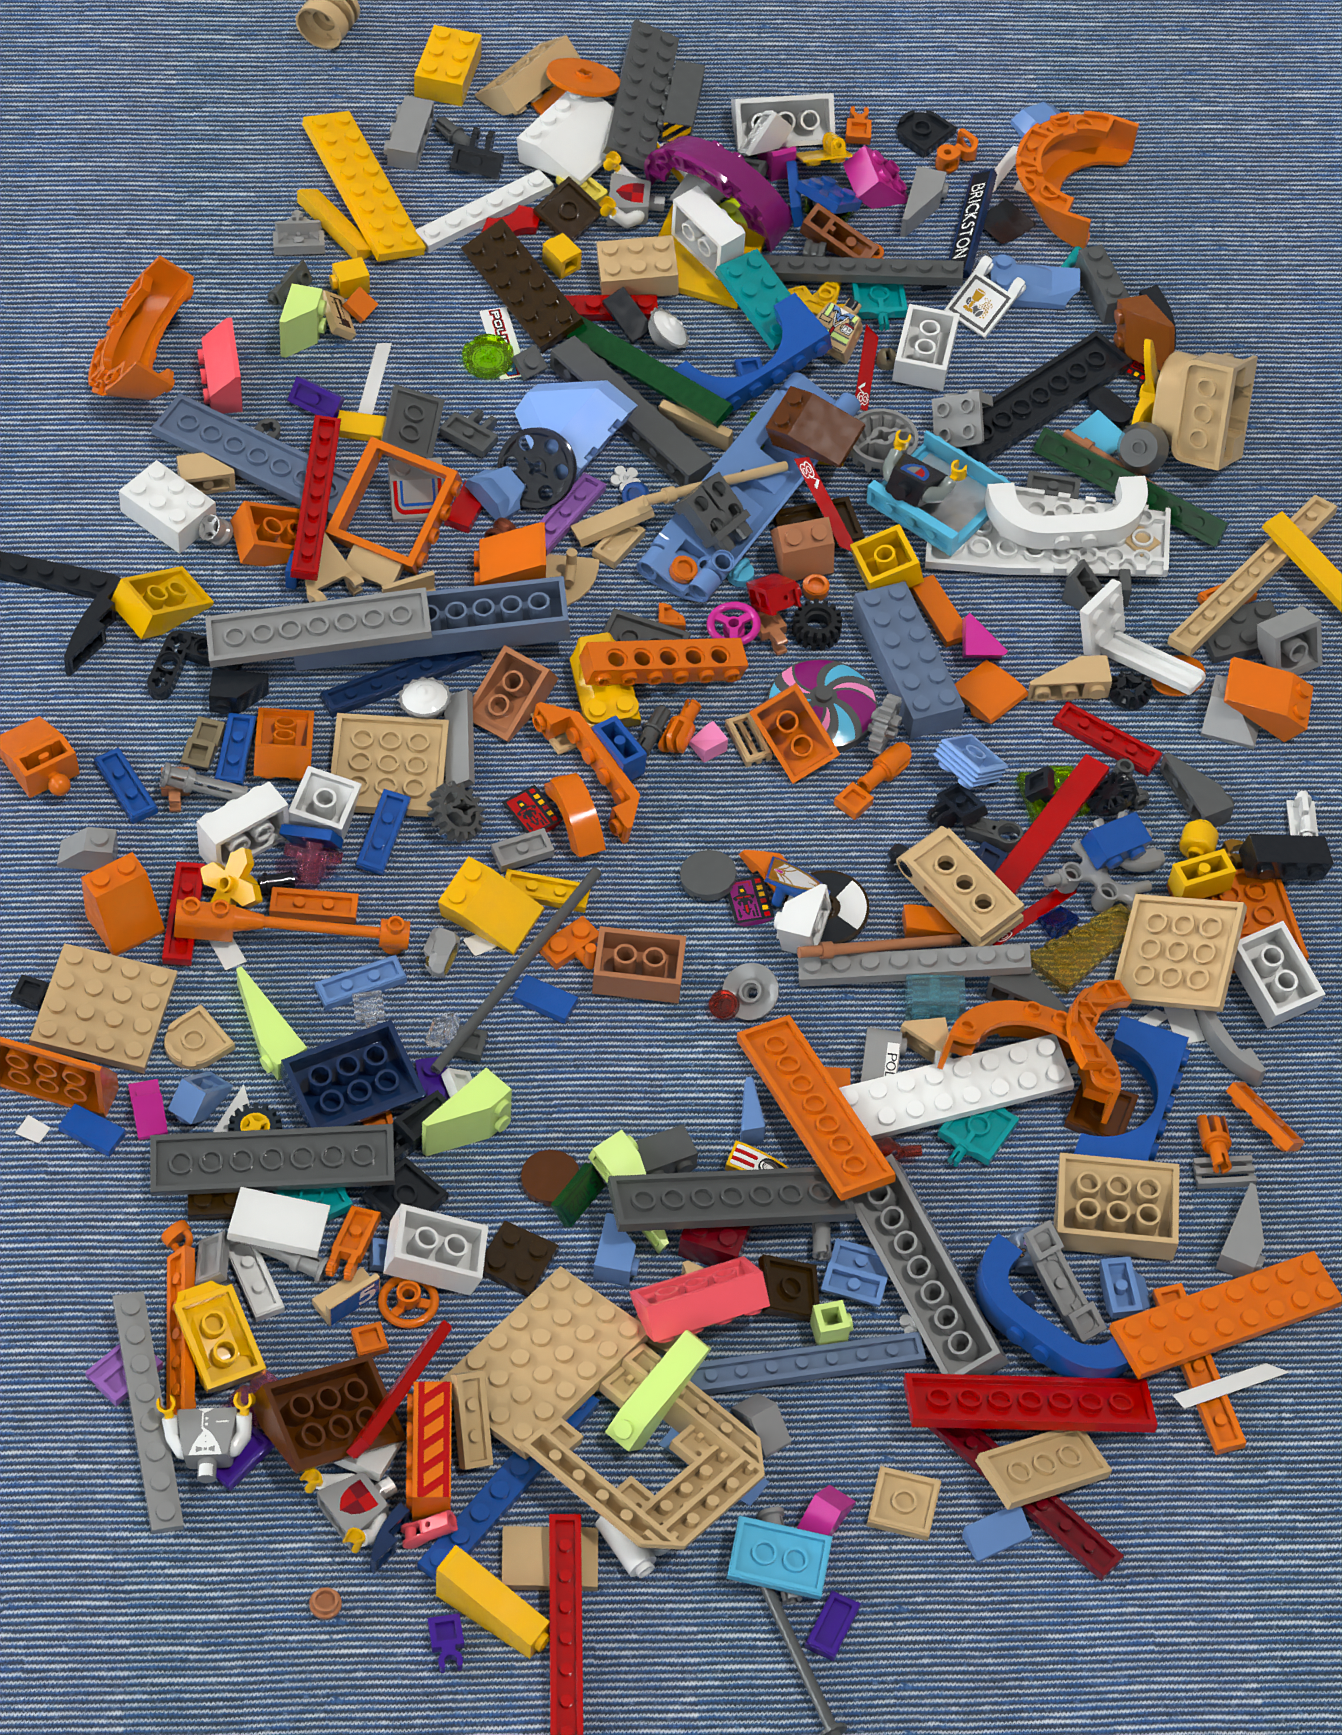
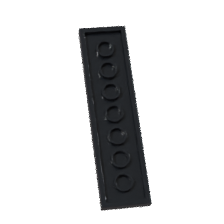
M1096 330L994 396L993 406L982 408L984 442L980 445L961 448L976 461L983 464L987 463L1086 398L1089 392L1096 387L1104 386L1121 375L1124 370L1132 366L1133 360Z

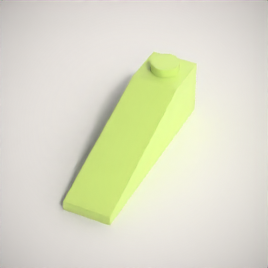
M240 966L236 969L237 985L261 1056L260 1063L267 1073L272 1072L276 1079L280 1080L282 1079L280 1075L281 1060L307 1051V1047L247 972Z
M620 1130L593 1148L588 1156L606 1183H608L609 1176L646 1174L641 1156L637 1151V1143L630 1135L626 1136L623 1130ZM665 1230L642 1231L658 1254L663 1252L669 1244Z
M685 1330L622 1406L605 1433L627 1451L643 1449L711 1348L689 1330Z

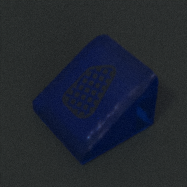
M1059 906L1038 917L1037 921L1050 937L1056 940L1077 929L1079 917L1066 908Z

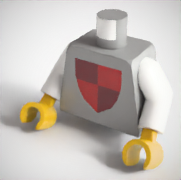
M611 151L606 155L603 166L607 171L614 170V173H611L609 196H605L599 203L602 207L600 213L602 216L607 217V226L621 225L624 228H630L635 225H645L648 223L649 210L664 212L665 196L650 195L651 182L635 176L624 165H619L621 162L620 155L615 151Z
M314 1468L305 1471L299 1478L301 1481L306 1480L309 1482L304 1488L307 1493H312L315 1488L319 1490L317 1491L319 1508L343 1539L342 1542L346 1543L353 1553H358L361 1547L374 1544L380 1528L389 1516V1506L386 1499L398 1492L390 1477L387 1476L373 1484L364 1472L358 1474H321Z

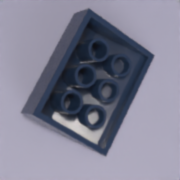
M392 1020L281 1060L280 1075L291 1100L308 1128L352 1126L426 1098L423 1086Z

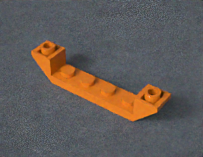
M543 702L537 703L532 718L535 729L541 732L547 740L566 732L568 740L572 744H576L584 762L593 768L599 782L607 787L617 805L612 807L608 821L610 831L613 835L618 836L623 844L627 843L632 830L640 793L578 711Z

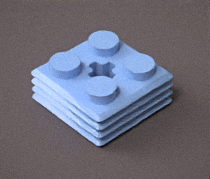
M972 734L942 739V743L938 744L939 748H936L937 752L933 753L934 757L939 760L938 765L945 771L953 772L959 778V784L968 789L999 782V778L1003 777L1002 773H1005V769L1008 768V765Z

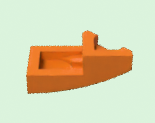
M743 850L739 854L752 873L758 871L764 880L773 856L787 861L780 853ZM767 883L772 891L775 892L777 886Z

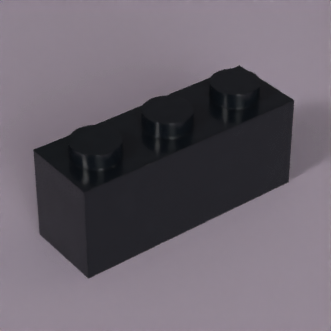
M1249 834L1238 850L1247 878L1318 881L1323 880L1334 864L1325 836Z

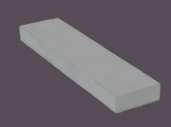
M468 689L451 695V702L444 711V720H449L445 761L446 784L451 781H455L456 785L463 782L465 788L475 784L473 693Z

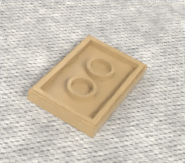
M503 1526L502 1583L511 1590H549V1527ZM581 1527L582 1591H598V1528Z

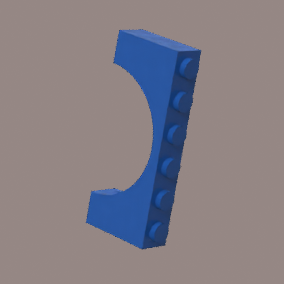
M794 292L773 306L776 321L783 331L782 340L775 355L760 369L739 377H716L699 371L686 360L673 370L732 403L734 407L732 411H736L744 403L760 396L766 389L782 382L796 370L803 369L807 363L825 355L832 348L831 337L828 330Z
M1121 1016L1110 1051L1114 1056L1133 1066L1146 1080L1153 1096L1154 1111L1141 1126L1128 1133L1106 1137L1081 1133L1074 1154L1142 1161L1155 1160L1160 1144L1154 1142L1156 1136L1162 1137L1168 1120L1162 1118L1164 1112L1170 1113L1172 1110L1175 1096L1170 1094L1172 1088L1179 1089L1183 1073L1178 1072L1180 1065L1186 1067L1191 1050L1186 1049L1189 1037Z

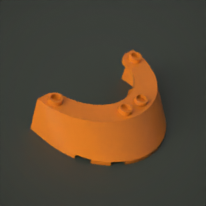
M1084 111V114L1075 115L1064 112L1050 116V120L1040 125L1038 123L1035 124L1021 139L1017 149L1015 164L1019 181L1045 225L1057 237L1072 247L1086 248L1090 238L1091 219L1070 212L1074 203V197L1060 191L1064 181L1071 174L1085 167L1094 165L1123 166L1127 164L1134 151L1139 127L1138 123L1096 111Z
M160 255L141 273L127 290L126 294L128 296L123 301L121 309L116 307L106 325L110 329L107 330L106 337L103 340L100 339L97 343L88 373V385L93 387L92 392L100 396L151 400L164 392L169 393L175 384V379H173L174 372L167 368L157 373L153 370V363L157 357L156 349L166 327L182 303L188 302L194 293L192 288L194 276Z
M1002 1000L975 1006L962 1014L954 1023L943 1045L937 1068L943 1070L949 1052L960 1056H971L973 1051L985 1042L988 1036L998 1034L1000 1037L1014 1036L1027 1039L1054 1034L1057 1036L1064 1057L1066 1059L1072 1058L1078 1065L1067 1037L1066 1020L1068 1013L1040 1005L1035 1001ZM1098 1037L1100 1047L1109 1064L1103 1067L1101 1071L1081 1070L1079 1067L1077 1072L1083 1085V1097L1105 1104L1101 1123L1107 1124L1121 1090V1074L1113 1054Z

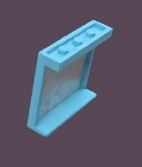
M926 430L924 432V443L911 456L947 474L948 477L951 475L952 462L959 460V468L957 470H961L967 465L966 478L962 481H955L956 486L942 502L928 503L920 507H914L903 500H895L885 490L888 482L884 480L880 484L873 480L867 487L866 503L947 555L952 556L989 520L984 503L987 485L1011 482L1004 476L987 468L982 462H978L966 455L961 449H957L945 442L940 436H936Z

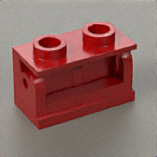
M773 573L746 582L751 607L755 610L774 616L777 615L776 612L790 608L793 605L801 607V588L793 579Z

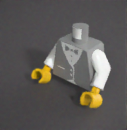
M240 1391L235 1394L233 1399L235 1407L177 1410V1415L173 1414V1409L176 1406V1399L173 1395H170L172 1406L169 1409L161 1406L160 1397L157 1399L156 1407L160 1412L164 1413L162 1423L166 1442L177 1458L185 1460L187 1468L198 1469V1481L203 1483L216 1481L217 1468L232 1466L234 1457L240 1455L250 1441L252 1413L249 1412V1408L256 1401L253 1393H249L247 1405L241 1403Z

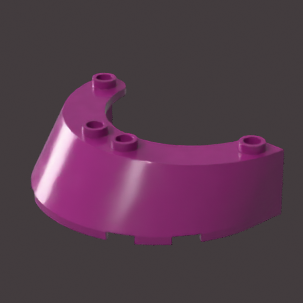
M693 136L677 137L652 151L644 162L646 180L651 182V187L657 179L666 182L671 175V169L675 167L678 171H684L703 179L727 198L732 195L741 205L738 210L743 215L748 228L765 237L767 251L769 252L774 250L793 224L791 208L785 203L776 189L758 171L746 163L745 158L741 154L728 151L715 140L710 142Z

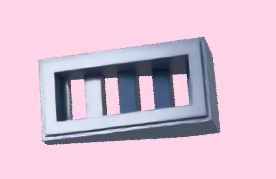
M751 1076L746 1077L744 1082L740 1141L745 1144L763 1142L765 1122L754 1079Z

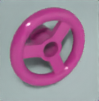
M733 601L720 604L714 608L707 618L706 626L711 638H741L743 645H745L758 635L761 628V620L753 607L742 602ZM727 610L746 612L739 617H728L721 614ZM752 620V629L745 635V623ZM715 621L723 624V636L716 631Z

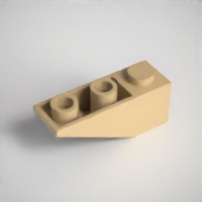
M1107 655L1079 656L1030 681L1027 701L1044 702L1047 700L1070 701L1074 699L1108 698L1112 678Z

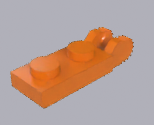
M351 1206L331 1248V1255L325 1270L327 1276L333 1277L339 1267L340 1259L348 1260L344 1268L343 1278L348 1281L354 1278L358 1263L361 1264L381 1221V1212Z

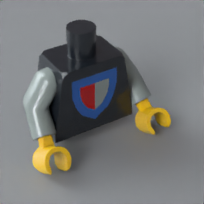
M898 430L893 442L894 448L890 449L882 466L884 480L888 482L885 488L886 492L891 494L895 500H903L914 507L942 502L956 486L955 481H962L966 478L967 465L963 469L957 470L959 468V460H954L951 464V475L948 477L947 474L915 457L902 453L901 451L909 447L911 434H909L907 440H900L901 430Z

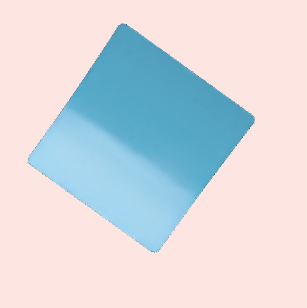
M1099 410L1071 430L1081 438L1087 437L1095 442L1096 447L1109 455L1117 450V443L1122 434V431Z

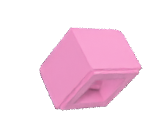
M712 721L691 739L689 745L705 763L727 751L728 738Z

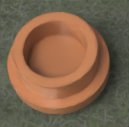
M323 1587L312 1594L309 1606L314 1616L327 1620L335 1617L340 1612L342 1600L337 1591Z

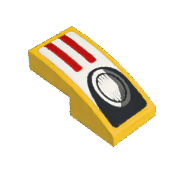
M737 1140L725 1165L726 1171L789 1168L774 1157Z

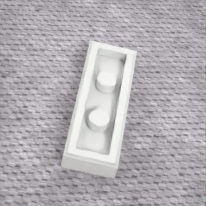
M230 1240L229 1262L255 1321L258 1322L285 1312L284 1304L261 1252L250 1246Z

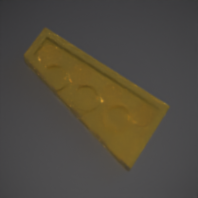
M1119 903L1091 918L1089 923L1068 930V934L1057 940L1055 938L1049 940L1036 951L1032 949L1030 951L1031 966L1068 994L1123 943L1131 911Z

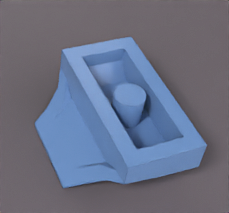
M508 466L494 470L485 469L468 479L465 484L467 489L495 521L501 517L509 519L520 510V499L525 485Z
M1130 1256L1100 1260V1284L1106 1310L1111 1319L1132 1316L1151 1307L1145 1278L1133 1269Z

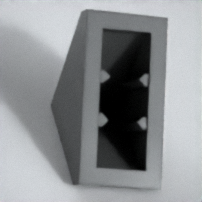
M1085 559L1080 560L1067 576L1062 597L1063 602L1078 610H1081L1103 588Z

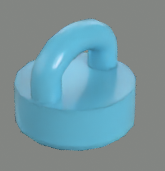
M748 558L739 560L728 574L727 579L732 585L745 587L746 582L754 579V568Z

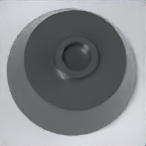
M1137 422L1128 426L1120 435L1117 443V454L1122 465L1127 470L1140 475L1157 471L1165 463L1169 453L1167 436L1160 427L1150 422Z

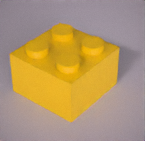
M900 524L850 544L855 565L868 590L906 581L908 588L924 582L920 562Z

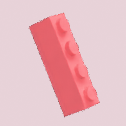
M745 1256L629 1291L646 1335L653 1342L658 1343L670 1342L675 1339L676 1335L683 1334L685 1330L695 1334L701 1332L705 1326L727 1324L734 1317L743 1314L745 1316L756 1315L762 1311V1308L770 1306L763 1271Z

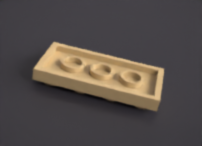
M1052 1430L979 1453L975 1460L1007 1510L1106 1479L1112 1472V1469L1086 1431Z

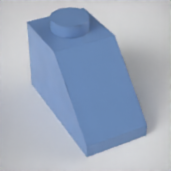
M211 1071L182 1078L168 1110L176 1114V1118L180 1122L188 1125L205 1121L231 1092L233 1085Z
M606 1213L594 1263L593 1280L629 1287L631 1275L637 1276L640 1258H635L636 1245L626 1232H618L615 1217L611 1213Z

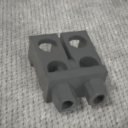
M720 472L705 479L673 506L679 515L683 513L691 523L697 536L703 540L702 543L706 549L713 546L716 550L730 552L736 545L729 537V533H732L737 541L740 542L753 532L746 521L751 515L746 509H743L741 502Z

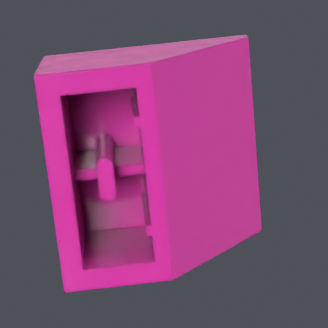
M864 145L852 155L853 157L848 158L842 163L853 191L856 193V197L862 200V203L868 207L875 209L907 203V186L898 174L900 171L899 167L893 160L888 161L879 151H873Z

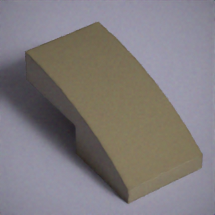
M198 716L192 736L188 737L181 764L209 770L224 735L225 722Z

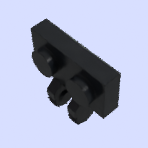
M474 127L469 146L455 143L449 168L500 179L505 155L492 151L495 131L488 132L485 147L480 149L476 148L480 139V128Z
M957 783L936 794L939 804L929 809L926 818L932 824L935 823L934 826L936 828L943 826L948 829L954 827L957 820L963 826L975 823L979 818L987 815L988 811L986 805L968 788Z

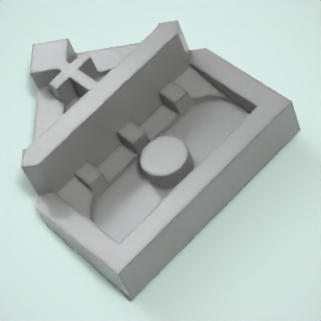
M295 210L292 212V217L288 220L275 222V232H273L274 256L325 254L324 231L321 230V221L309 220L303 217V212Z

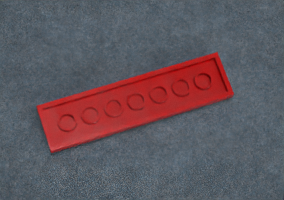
M905 1373L903 1379L911 1427L1155 1433L1158 1425L1147 1379Z

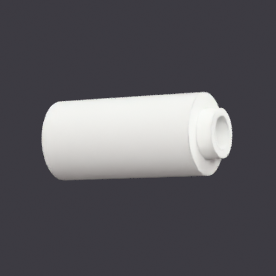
M601 1516L596 1521L595 1526L630 1577L638 1576L642 1578L653 1571L656 1556L650 1548H639L604 1517Z

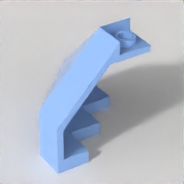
M607 380L537 384L530 389L514 412L522 430L534 427L548 428L559 433L568 441L576 457L577 474L575 481H577L590 461L604 449L613 434L627 422L638 405ZM526 435L525 438L531 449L534 444L533 439ZM550 439L546 444L547 451L550 454H555L559 448L558 442L554 439ZM564 464L558 465L556 469L557 476L562 480L568 475V468Z

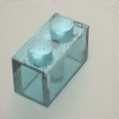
M906 974L904 985L905 1020L945 1017L946 1022H954L965 1013L964 976Z

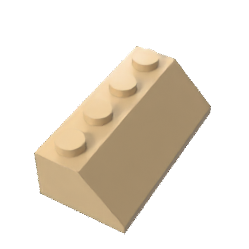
M567 35L540 43L474 95L479 101L502 116L511 113L516 116L527 109L526 104L528 102H535L543 96L542 91L556 86L548 79L546 74L547 66L550 62L560 58H581Z

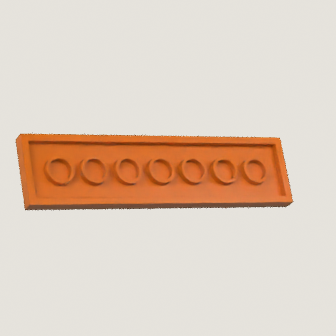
M790 1015L737 1032V1042L840 1201L895 1182L896 1173Z
M1315 1251L1112 1322L1109 1330L1136 1377L1140 1380L1338 1308L1342 1305V1295Z

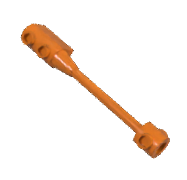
M187 897L184 900L177 899L174 937L232 942L233 932L260 930L263 928L378 938V947H381L384 952L390 955H397L403 950H408L410 921H404L399 916H392L389 919L381 918L380 927L268 917L264 916V914L236 907V905L229 904L223 899H218L214 902H202L196 897Z

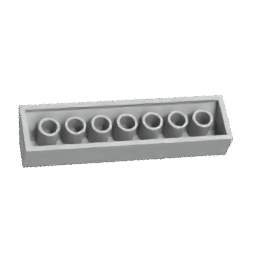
M890 1154L885 1158L896 1173L895 1182L852 1197L856 1215L941 1373L990 1375L1009 1364V1361L903 1167Z

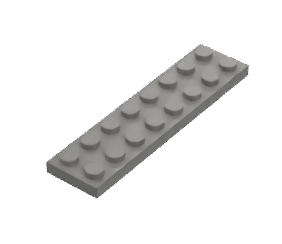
M426 587L205 617L210 668L432 638Z

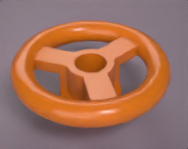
M394 1276L382 1286L378 1296V1307L382 1316L392 1325L406 1329L417 1328L428 1323L436 1314L439 1307V1294L435 1286ZM398 1285L396 1289L397 1305L390 1311L387 1305V1297L389 1292ZM419 1285L427 1290L430 1299L421 1298V1288ZM410 1296L412 1299H405V1297ZM415 1307L427 1310L423 1315L415 1319L399 1318L406 1310H412Z

